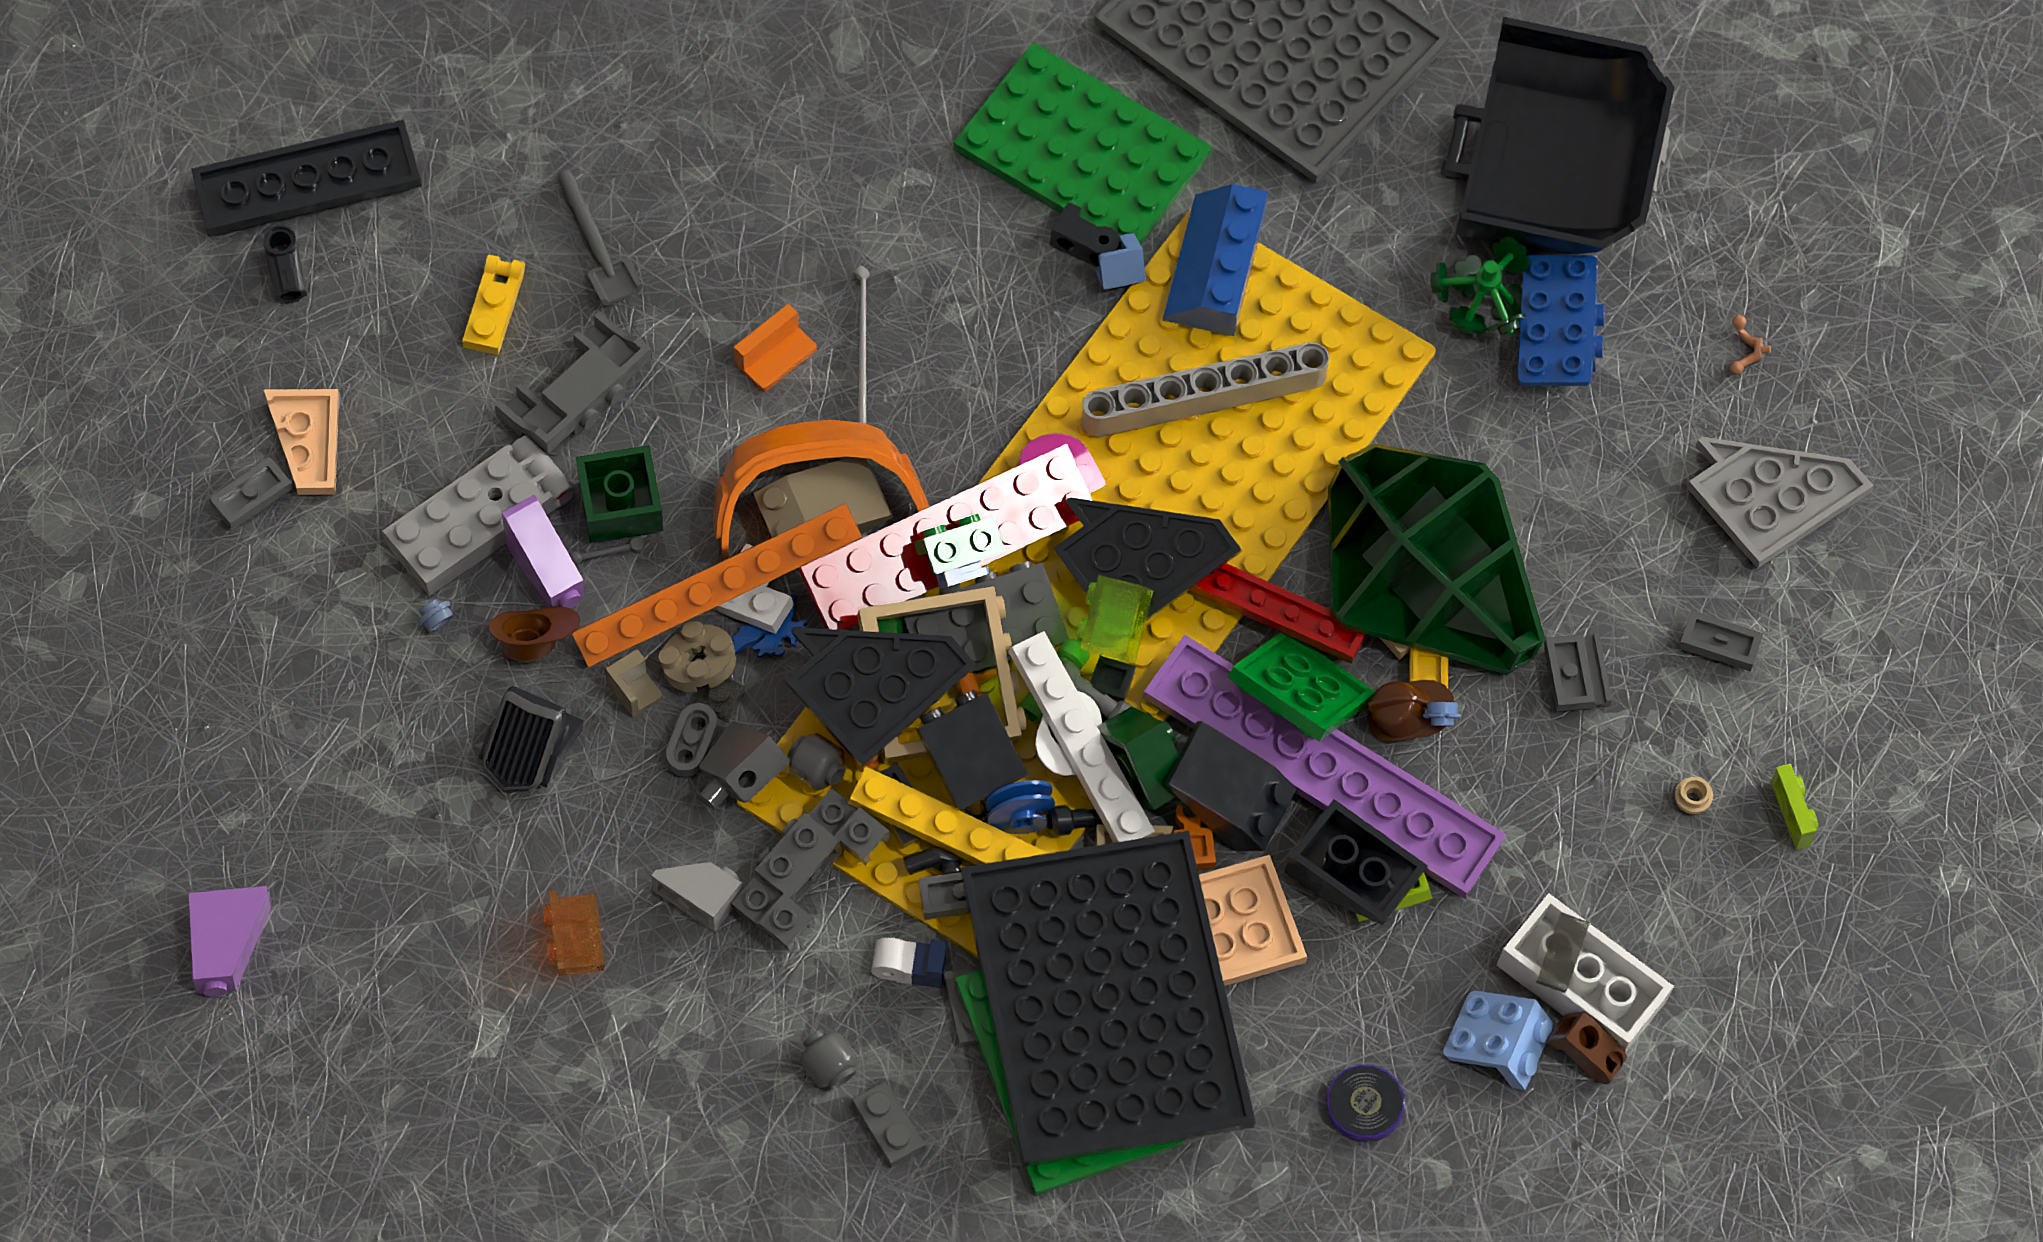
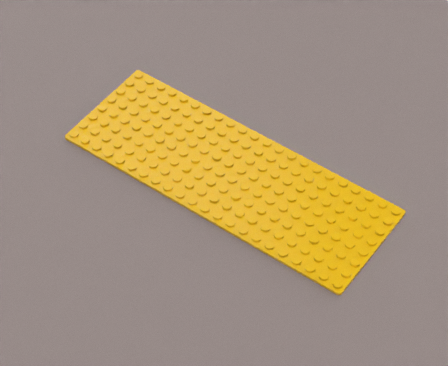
M1190 209L1146 265V281L1133 283L978 484L1015 468L1020 451L1033 439L1047 434L1072 436L1086 446L1106 482V485L1090 493L1093 501L1220 519L1242 549V552L1227 562V564L1269 582L1328 502V486L1339 466L1338 461L1342 457L1346 458L1348 455L1370 445L1434 358L1436 349L1432 344L1259 242L1234 336L1163 321L1191 212ZM1309 342L1323 345L1329 353L1327 377L1325 382L1315 389L1101 437L1089 435L1084 431L1081 424L1084 397L1094 390ZM1313 363L1305 364L1307 367L1310 368L1318 367L1316 364ZM1278 371L1269 372L1274 376L1283 375L1281 372ZM1243 379L1234 380L1236 383L1239 384L1248 383ZM1208 387L1198 388L1200 391L1203 392L1212 391ZM1172 395L1163 396L1165 399L1168 400L1176 399V397ZM1137 403L1127 404L1129 407L1132 408L1141 407V405ZM1101 411L1091 412L1093 415L1096 416L1105 415V413ZM1081 521L1075 522L981 566V568L988 566L989 572H996L997 577L1011 573L1010 567L1022 562L1031 561L1032 566L1043 563L1069 639L1080 641L1089 650L1090 658L1080 670V676L1088 682L1091 681L1100 655L1136 666L1135 675L1125 701L1136 709L1150 713L1161 721H1166L1170 714L1144 699L1143 693L1183 636H1188L1216 654L1244 616L1188 591L1120 640L1054 550V547L1084 526ZM971 579L961 582V588L974 585L975 581ZM938 586L921 595H925V597L940 595V587ZM893 617V618H887V619H898L899 617ZM1061 645L1054 647L1056 653L1058 649L1061 647ZM1014 661L1008 662L1009 669L1016 670L1020 691L1014 693L1016 707L1019 708L1020 703L1030 690ZM986 669V670H983V671H980V672H977V673H974V674L977 675V674L983 673V672H985V671H987V670H989V669ZM996 676L979 685L981 693L986 692L1005 727V716L998 678ZM959 682L925 713L941 707L942 711L945 712L957 706L954 699L959 696L956 689ZM807 707L804 708L777 743L778 747L788 756L791 746L799 737L804 735L807 737L810 734L818 733L840 747ZM1101 714L1102 723L1106 722V717ZM920 717L898 736L899 744L921 741L915 729L916 726L922 724ZM1025 717L1026 729L1021 730L1019 741L1012 743L1028 776L1014 783L1032 780L1045 781L1052 785L1053 791L1049 797L1054 799L1055 806L1067 805L1071 810L1086 808L1087 810L1095 809L1077 775L1062 776L1053 773L1044 766L1037 755L1035 746L1036 733L1040 723H1035ZM882 751L879 753L877 772H881L898 763L913 789L955 808L929 756L884 763ZM844 752L845 760L843 766H845L846 770L840 782L835 786L829 785L825 789L815 790L793 776L788 764L750 801L743 803L737 800V805L779 833H782L785 826L792 819L796 818L799 820L804 813L809 815L831 788L849 802L862 772ZM988 796L962 809L961 812L988 824L989 812L986 810L985 804ZM869 814L889 830L890 839L886 843L881 841L869 854L870 861L866 866L844 848L843 853L831 866L978 958L969 913L924 919L919 878L941 875V871L929 868L909 875L904 864L905 856L931 847H940L920 839L902 849L886 822ZM1047 827L1032 833L1010 835L1048 853L1071 850L1088 827L1073 829L1070 835L1058 837L1051 835ZM959 857L962 863L960 868L976 865Z

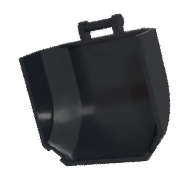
M1503 17L1484 108L1465 104L1455 106L1453 118L1456 121L1447 161H1443L1440 171L1441 175L1447 178L1468 179L1456 235L1494 243L1500 242L1504 236H1511L1517 243L1524 245L1527 250L1553 254H1588L1604 250L1645 225L1675 88L1667 76L1664 77L1653 61L1654 57L1649 49L1644 45ZM1477 122L1481 124L1472 164L1461 163L1469 124Z

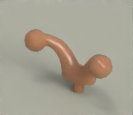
M1736 315L1732 319V325L1736 328L1740 338L1754 348L1752 353L1740 361H1733L1730 364V372L1733 375H1740L1745 366L1762 361V353H1771V345L1763 346L1762 338L1749 335L1744 330L1746 325L1745 317L1743 315Z

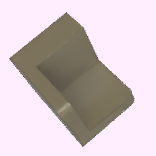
M638 649L605 668L607 686L632 718L662 700V692L647 674L646 660Z

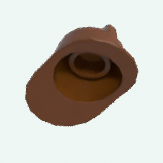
M561 606L527 611H509L494 617L490 621L489 631L496 640L500 641L505 659L534 662L548 655L555 648L557 640L564 639L573 634L579 627L581 620L576 611Z
M1435 680L1393 681L1384 684L1375 692L1371 701L1368 702L1367 721L1369 728L1377 738L1386 742L1437 734L1447 726H1432L1431 718L1423 717V714H1427V702H1455L1453 694L1444 684Z

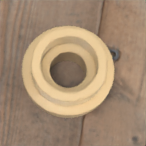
M1700 777L1686 778L1676 787L1674 794L1675 802L1686 813L1700 814L1711 806L1713 791L1710 785ZM1694 793L1699 796L1700 800H1690L1687 794Z

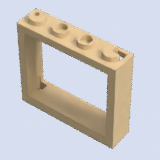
M994 586L860 608L858 610L857 617L860 631L879 632L877 620L984 603L1005 716V729L1012 742L1019 741L1021 730L1026 729V719L1023 707H1016L1014 693L1020 691L1016 670L1009 669L1007 656H1010L1008 651L1012 647L1010 634L1003 633L1000 620L1006 618L1005 604L1002 596L996 597ZM898 737L882 750L884 763L929 756L922 741L899 744Z

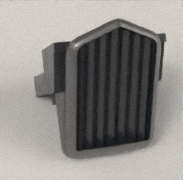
M511 686L503 695L497 716L488 728L478 759L483 760L484 768L503 790L533 789L539 785L547 788L564 765L566 752L582 732L584 720L566 713L563 707Z

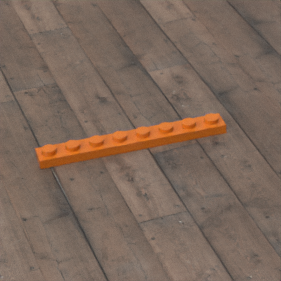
M844 503L576 630L573 633L574 639L587 666L590 667L862 538L847 504Z

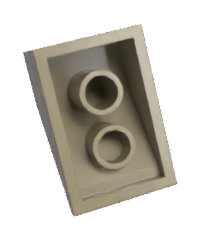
M848 457L789 474L753 493L772 537L844 503L847 504L860 534L893 518L867 458Z

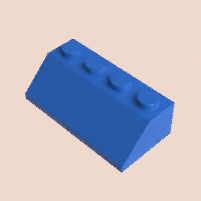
M1230 184L1195 195L1163 321L1230 336L1235 335L1265 217L1268 191Z

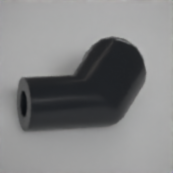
M931 847L904 857V864L909 875L929 868L941 871V875L961 872L960 866L962 863L959 857L937 847Z

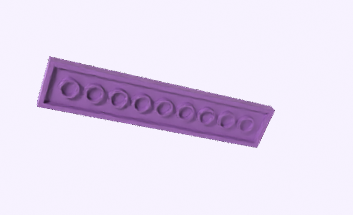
M1183 636L1144 690V699L1192 729L1197 721L1205 722L1274 765L1297 788L1296 794L1323 811L1335 799L1427 864L1428 867L1424 872L1427 876L1464 899L1467 897L1505 841L1507 834L1338 729L1320 742L1304 735L1297 726L1284 717L1274 714L1267 705L1254 696L1244 693L1237 684L1229 680L1227 677L1234 666L1233 664L1188 636Z

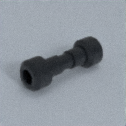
M1058 805L1046 813L1047 829L1054 837L1070 835L1073 829L1103 824L1095 809L1087 810L1086 808L1071 810L1067 805Z

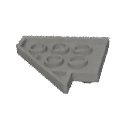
M1701 437L1697 440L1696 447L1712 466L1688 482L1687 489L1758 569L1870 494L1874 485L1851 459Z

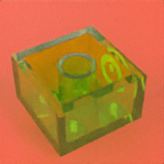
M1098 575L1097 583L1091 582L1087 593L1086 604L1091 605L1088 619H1082L1078 629L1077 641L1082 642L1080 649L1136 663L1154 590L1142 585Z

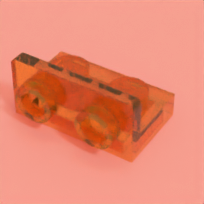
M557 890L549 891L550 904H542L545 928L553 927L554 939L546 940L549 963L557 962L558 976L604 971L605 966L596 893L557 898Z

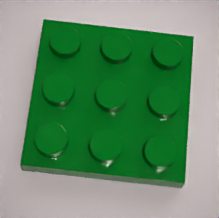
M1282 632L1235 664L1227 677L1237 684L1241 691L1254 696L1267 705L1274 714L1284 717L1297 726L1304 735L1314 738L1318 742L1322 741L1365 708L1376 692L1308 644Z

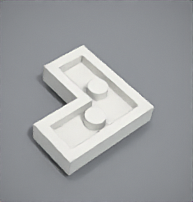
M745 544L742 551H745L753 546ZM767 582L712 608V610L776 634L794 603L791 596L767 588L766 586L769 583Z

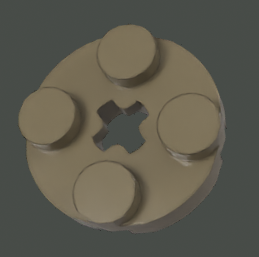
M699 621L686 623L680 632L668 640L658 656L668 683L683 692H698L696 687L707 684L710 689L720 685L732 674L737 660L735 647L730 635L720 627L703 625ZM698 655H705V658L703 660L696 659L692 662V659Z

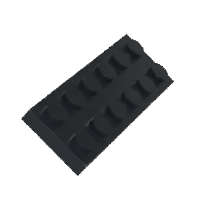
M404 119L191 169L208 237L422 187Z

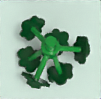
M1504 236L1500 242L1493 244L1492 249L1496 253L1493 258L1494 261L1490 260L1481 265V260L1478 256L1470 255L1465 258L1464 262L1458 261L1454 264L1453 269L1455 273L1451 278L1447 277V269L1444 262L1438 263L1436 265V272L1431 273V290L1433 294H1438L1439 301L1443 303L1448 301L1449 286L1456 290H1462V294L1465 297H1471L1476 293L1470 307L1461 306L1459 309L1452 307L1449 311L1450 317L1448 321L1458 331L1464 334H1473L1474 332L1484 334L1486 330L1487 332L1498 330L1500 335L1506 333L1511 335L1514 333V330L1520 327L1518 320L1526 317L1525 313H1521L1523 289L1517 283H1512L1506 288L1501 283V271L1507 268V271L1514 275L1519 270H1527L1530 266V260L1526 256V247L1517 243L1511 236ZM1484 295L1492 296L1495 304L1493 314L1496 318L1502 320L1488 328L1484 324L1485 318L1476 314Z

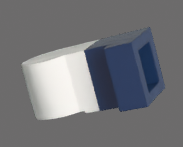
M896 938L878 939L875 942L871 973L878 978L896 981L897 983L942 988L947 941L931 940V943L927 944L906 942Z

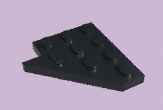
M1069 497L1065 501L1084 526L1054 547V550L1120 640L1242 552V549L1220 519Z
M796 627L792 631V635L812 657L787 678L785 684L863 768L969 674L977 664L951 636Z

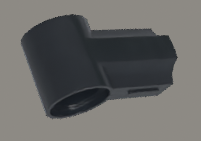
M275 225L270 227L263 237L275 300L285 304L299 302L301 298L307 296L297 239L291 228L285 225ZM285 244L289 246L283 251L274 250L278 245Z

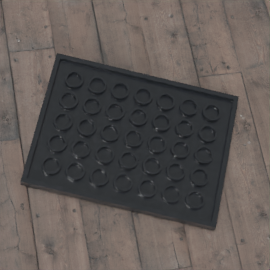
M1189 831L961 868V879L1023 1167L1254 1128L1256 1124Z

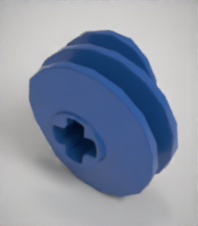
M1032 780L1009 784L997 789L985 801L986 810L989 812L988 824L1009 834H1027L1046 828L1047 819L1042 815L1055 806L1054 799L1049 797L1052 795V785L1045 781Z

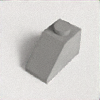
M711 862L658 869L651 875L653 892L713 932L719 928L733 910L731 902L742 891L740 878L735 872L725 866L719 868Z

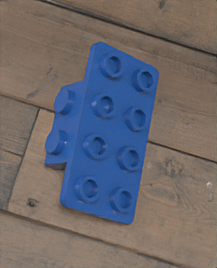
M1593 255L1527 256L1530 260V266L1523 272L1521 313H1525L1526 317L1521 319L1518 381L1522 386H1587L1592 382V372H1596L1597 358H1603L1604 352L1603 336H1598V326H1605V305L1598 304L1596 291L1597 258Z

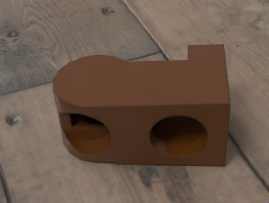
M1585 1011L1565 1014L1546 1040L1556 1050L1566 1052L1581 1066L1582 1070L1589 1077L1602 1084H1609L1627 1060L1626 1053L1616 1044V1041Z

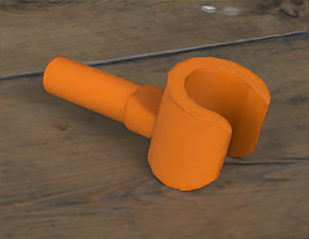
M996 667L977 675L974 673L967 674L956 687L958 695L960 696L975 689L977 695L980 694L979 685L997 676Z

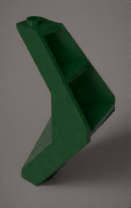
M1375 443L1348 455L1346 458L1342 457L1338 461L1339 466L1328 486L1330 612L1344 628L1505 675L1532 661L1544 642L1545 635L1500 480L1487 465L1480 462Z

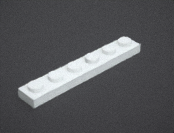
M1043 631L1012 646L1008 651L1113 842L1151 836L1155 832L1046 633Z

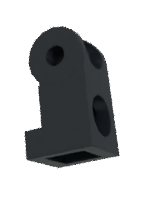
M1068 202L1051 229L1050 246L1094 267L1100 266V254L1119 250V235L1110 227H1098L1081 218V208Z

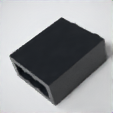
M975 689L955 698L954 701L957 706L945 712L942 711L941 707H938L920 716L922 724L915 727L955 808L960 811L986 798L997 789L1028 776L988 694L982 692L977 695Z

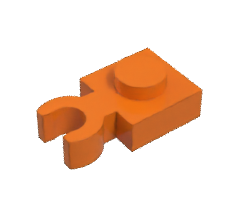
M1177 805L1175 820L1181 829L1173 830V833L1189 831L1198 870L1215 868L1216 857L1212 830L1209 827L1201 828L1203 821L1197 815L1193 818H1188L1183 814L1182 805Z

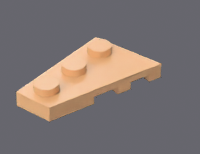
M338 389L264 390L265 398L298 495L335 494L339 415Z

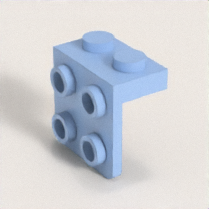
M1472 991L1467 995L1443 1053L1450 1061L1497 1068L1512 1088L1526 1090L1531 1077L1537 1070L1538 1060L1547 1043L1546 1040L1552 1033L1554 1023L1535 999Z

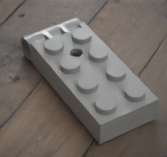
M525 435L516 440L511 446L509 444L382 530L384 542L426 594L431 596L506 544L502 512L535 495L546 515H548L556 508L568 503L575 495L576 488L544 450L528 435ZM494 498H501V499L498 500V501H493V500H492V499H494Z

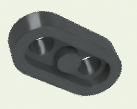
M694 703L685 707L680 713L666 749L667 766L678 776L688 777L700 771V763L710 750L717 732V716L710 706L703 703ZM696 723H701L705 726L702 730H694L692 728ZM682 756H689L692 758V760L688 763H682L679 761V759Z

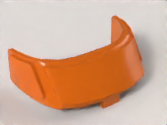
M831 419L779 426L750 437L735 449L734 456L730 458L723 476L719 477L717 481L713 507V527L716 540L719 539L722 561L729 558V529L734 506L739 494L761 472L783 464L835 457L872 459L897 474L911 495L915 514L928 508L929 504L909 457L906 453L901 454L882 430L859 422Z

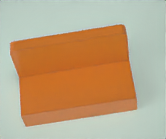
M788 303L734 346V365L761 391L766 392L817 351V345L799 328L798 312Z

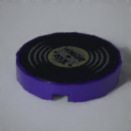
M1356 1065L1343 1070L1333 1079L1326 1097L1327 1111L1332 1125L1343 1136L1357 1142H1368V1140H1380L1388 1137L1398 1127L1405 1110L1404 1093L1399 1082L1388 1071L1374 1065Z

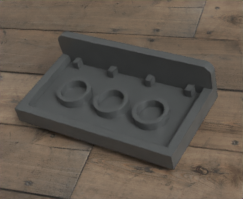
M1031 561L1022 562L1010 567L1011 573L997 577L996 572H991L975 578L974 585L961 588L960 583L939 590L940 595L994 586L996 597L1002 596L1004 600L1006 618L1000 619L1003 633L1010 634L1012 646L1043 631L1046 633L1053 648L1062 645L1065 640L1069 639L1043 563L1032 566ZM919 595V596L910 598V599H908V600H914V599H920V598H926V597H925V595ZM984 603L899 616L904 623L907 634L951 636L977 664L970 673H977L995 667ZM1011 655L1007 656L1008 662L1013 661Z

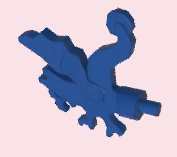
M795 594L790 595L794 605L776 634L751 624L741 626L739 633L732 636L735 655L746 647L755 644L753 651H759V658L765 655L773 656L774 654L782 656L785 653V649L779 650L778 647L783 646L782 640L784 638H789L791 646L796 647L798 640L792 635V630L796 627L806 628L805 625H807L805 619L795 623L791 621L797 610L795 602L798 596Z

